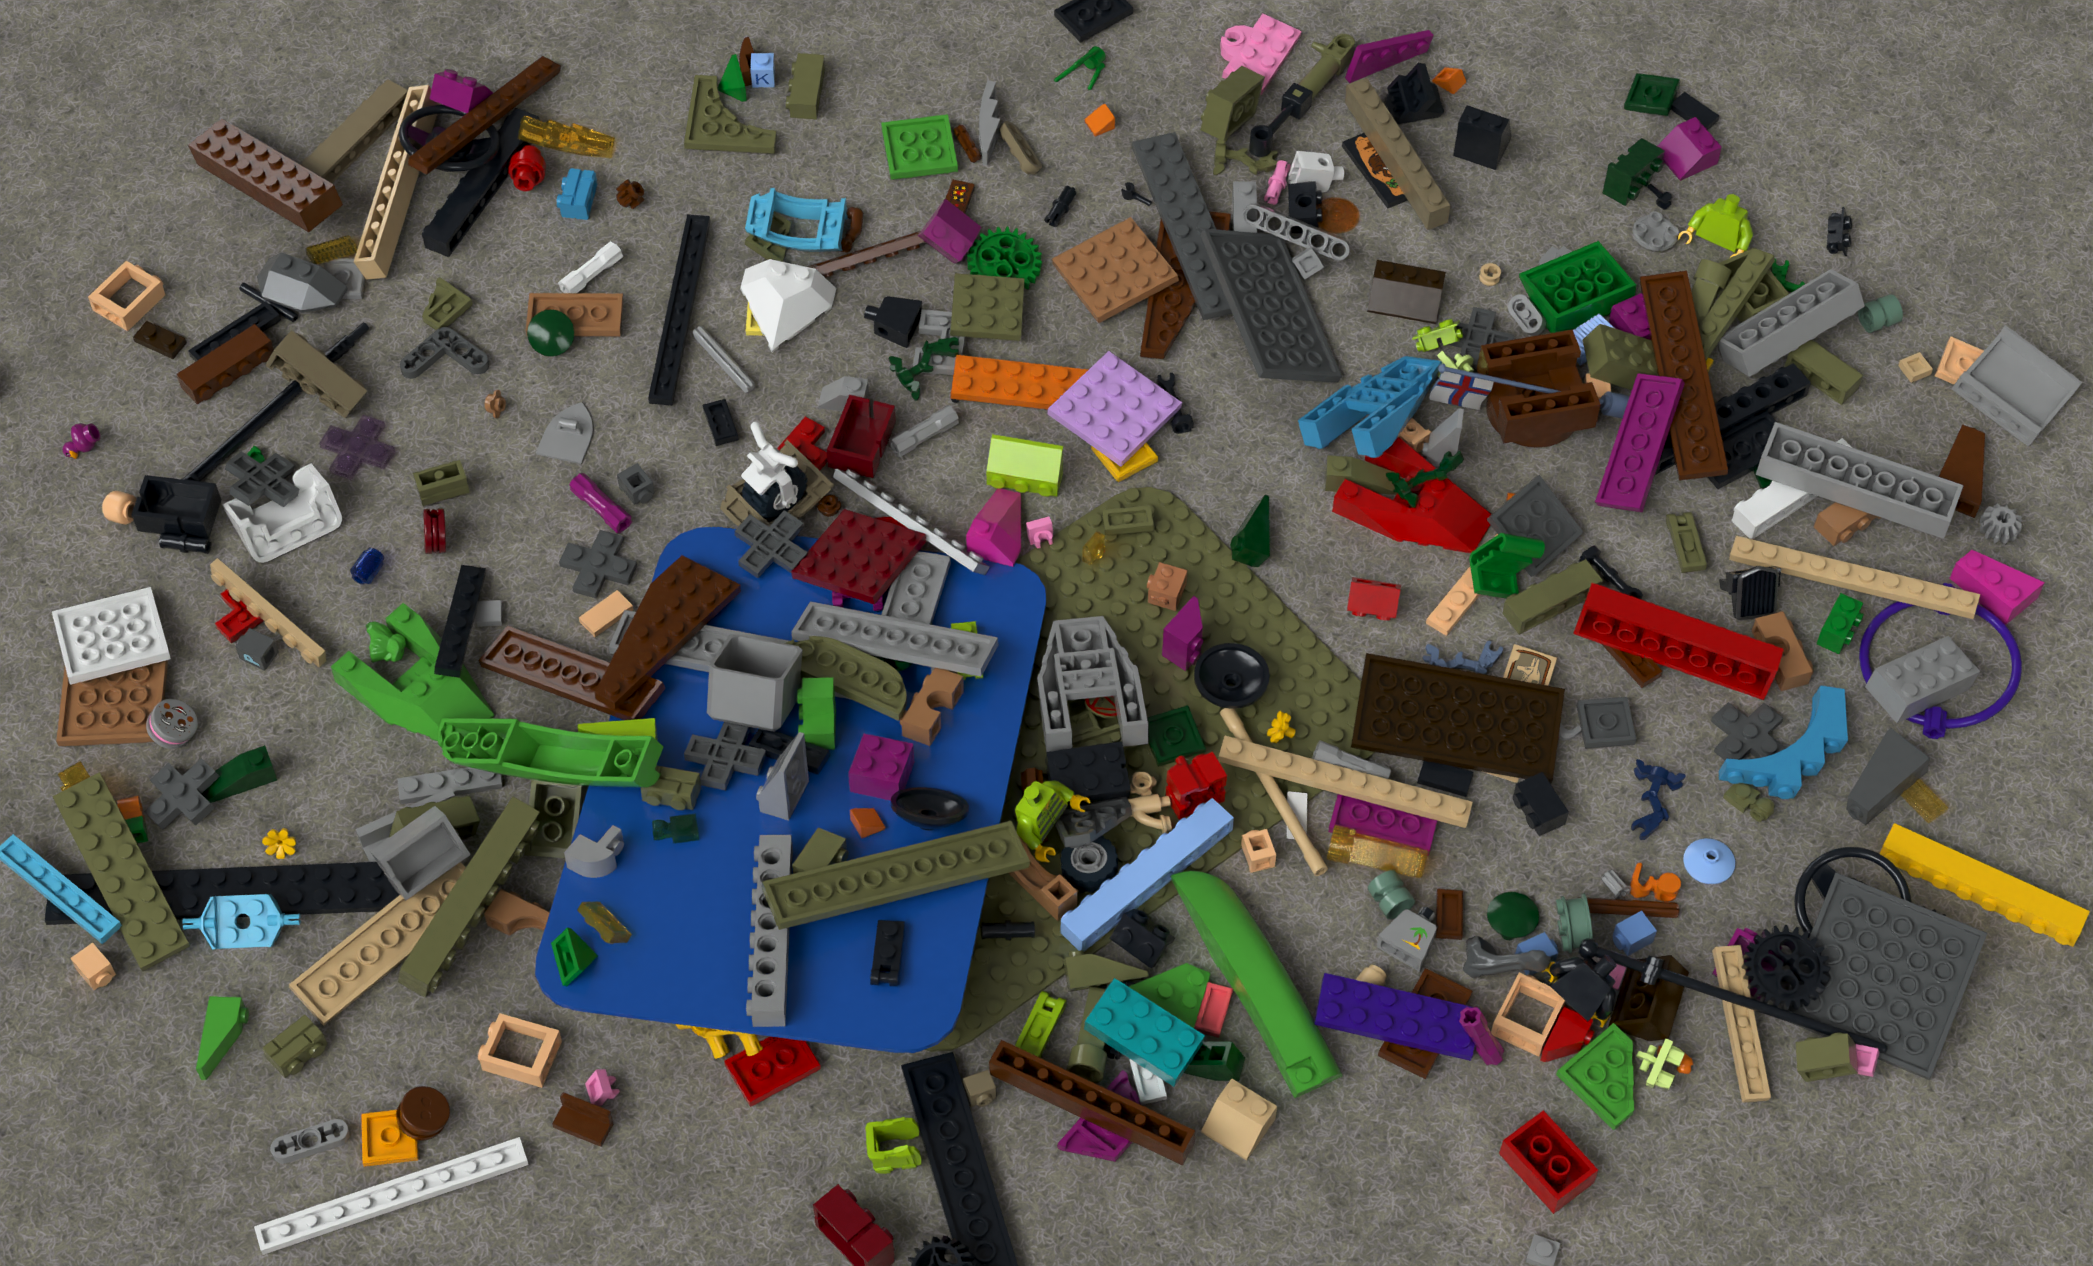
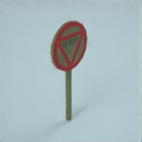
M1114 696L1085 699V706L1095 715L1104 718L1117 717Z

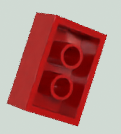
M1544 1110L1502 1141L1499 1155L1553 1214L1594 1184L1598 1173L1595 1165Z

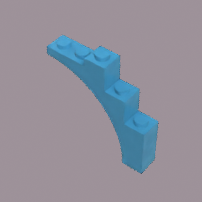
M1820 686L1812 698V712L1807 730L1800 739L1788 748L1766 757L1742 760L1726 759L1719 770V780L1728 781L1733 784H1752L1756 787L1767 786L1769 796H1776L1780 799H1794L1802 787L1801 774L1804 776H1817L1825 764L1824 751L1826 753L1841 752L1848 741L1845 689Z

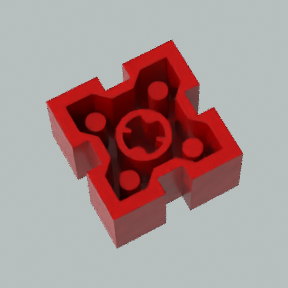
M1213 751L1208 754L1197 755L1193 758L1192 764H1188L1184 756H1179L1175 760L1177 764L1167 771L1166 782L1168 786H1166L1165 796H1169L1170 806L1179 821L1192 815L1199 804L1206 803L1211 798L1217 803L1225 801L1226 791L1224 786H1226L1227 774Z

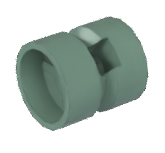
M1893 294L1880 297L1876 301L1864 303L1865 307L1858 310L1859 321L1868 333L1881 330L1883 325L1889 327L1900 323L1903 318L1901 304Z
M1389 870L1378 875L1368 885V891L1376 902H1380V909L1386 918L1390 920L1395 919L1405 909L1410 910L1415 904V899L1406 887H1402L1404 883L1395 870Z

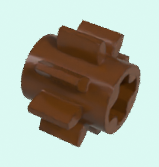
M627 179L616 188L618 191L616 195L617 201L623 207L627 208L630 206L631 209H634L645 200L642 197L644 189L637 181L630 182Z

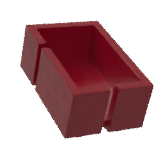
M849 394L827 448L828 467L847 471L849 468L862 476L874 478L880 464V458L884 454L896 424L895 405L874 401V418H871L870 399Z
M837 1184L813 1204L816 1227L853 1266H891L895 1262L894 1238L887 1228H880L877 1224L873 1223L875 1221L873 1214L867 1208L862 1209L856 1203L857 1199L849 1189L844 1190Z

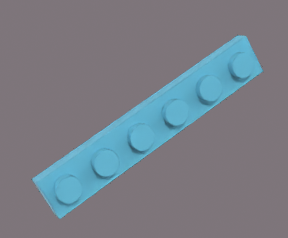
M14 834L0 845V860L101 944H104L120 929L122 925L119 920Z

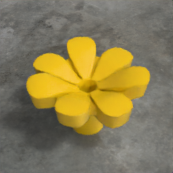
M1279 711L1277 719H1273L1271 724L1273 728L1267 731V736L1271 737L1270 742L1277 743L1284 738V735L1289 738H1293L1296 730L1288 724L1291 720V716L1288 713Z
M286 828L281 829L280 832L271 829L267 833L268 836L262 839V843L268 846L265 850L266 854L273 855L276 853L277 859H285V853L289 855L295 853L296 839L295 837L288 836L289 831Z

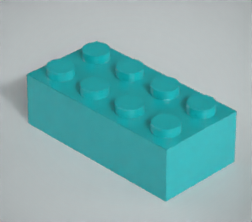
M1116 978L1112 980L1085 1020L1084 1030L1173 1087H1175L1202 1046L1205 1037L1196 1029Z

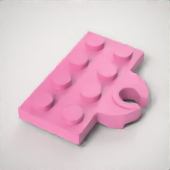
M1263 13L1253 28L1245 25L1228 28L1225 31V37L1222 36L1220 42L1221 56L1229 61V64L1223 71L1222 78L1226 79L1232 71L1235 72L1239 67L1244 66L1265 76L1260 94L1262 95L1301 37L1302 31ZM1232 38H1233V39H1236L1237 41H1236V42H1231V41H1229L1228 39H1232Z

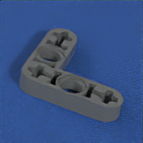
M449 327L437 329L400 361L402 375L409 379L420 376L444 354H447L473 374H483L489 369L487 355ZM442 337H444V338L449 337L450 342H449L448 340H446V339H442V340H441V338H442ZM459 348L468 349L464 354L455 353ZM426 350L434 351L433 355L428 357L423 356L422 353Z

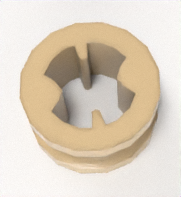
M1493 263L1483 265L1479 275L1480 281L1487 286L1496 285L1500 280L1501 269ZM1489 272L1493 273L1492 277L1487 276Z

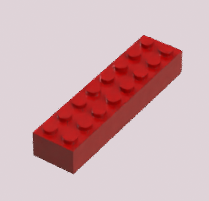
M1591 583L1573 633L1574 635L1620 651L1640 656L1643 659L1644 657L1652 659L1655 663L1761 700L1765 699L1776 676L1784 650L1773 644L1765 643L1747 635L1736 633L1724 627L1710 624L1701 619L1681 614L1675 610L1655 605L1652 602H1647L1595 583Z

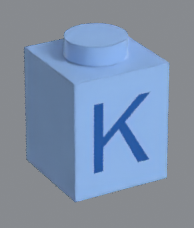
M751 53L752 88L775 87L774 53Z

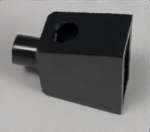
M887 296L884 297L880 308L867 305L864 318L874 321L875 335L908 348L920 322L923 309L922 301Z

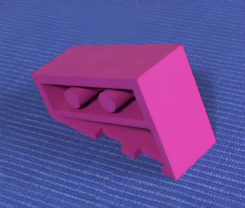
M1971 550L1956 562L1949 578L1964 591L1980 594L1978 603L1997 616L2005 625L2039 597L2045 583L1974 550Z

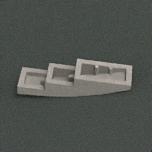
M987 80L982 96L979 114V147L982 163L985 166L989 163L1000 135V119L997 118L998 100H995L996 82Z

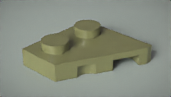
M774 211L770 231L789 236L791 222ZM751 234L745 239V245L766 260L772 259L783 262L786 248L769 243Z
M439 277L436 280L435 291L431 293L428 300L429 304L423 312V322L434 330L448 327L473 305L472 299Z

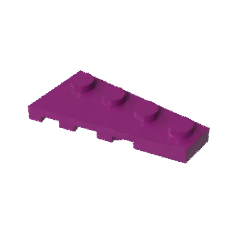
M1430 30L1357 45L1345 78L1350 84L1428 51L1434 35Z

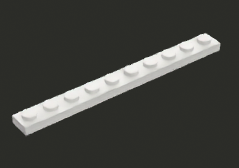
M518 1137L254 1226L262 1255L527 1166L528 1161L521 1139Z

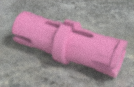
M1278 161L1274 174L1269 178V187L1264 196V201L1268 200L1269 204L1276 205L1281 191L1286 187V178L1291 169V165L1287 164L1286 161Z

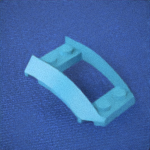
M770 188V192L761 196L758 193L751 197L745 229L751 235L788 249L806 252L842 251L841 240L844 222L848 220L846 198H841V202H828V199H803L776 192L775 188ZM773 212L799 219L820 220L817 238L790 237L770 231Z

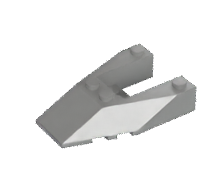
M1098 616L1053 621L1046 653L1043 656L1042 667L1037 677L1046 752L1072 748V730L1067 700L1114 696L1123 747L1148 744V721L1138 667L1136 664L1133 665L1125 648L1120 646L1117 636L1105 618Z

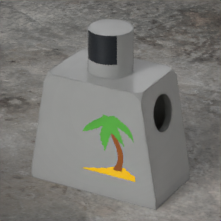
M1422 907L1418 914L1405 909L1380 933L1377 948L1420 972L1436 936L1437 927L1431 923L1435 913L1428 907Z

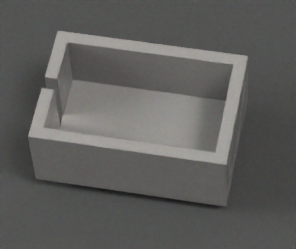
M436 806L426 811L370 851L394 889L405 900L471 855L446 815Z

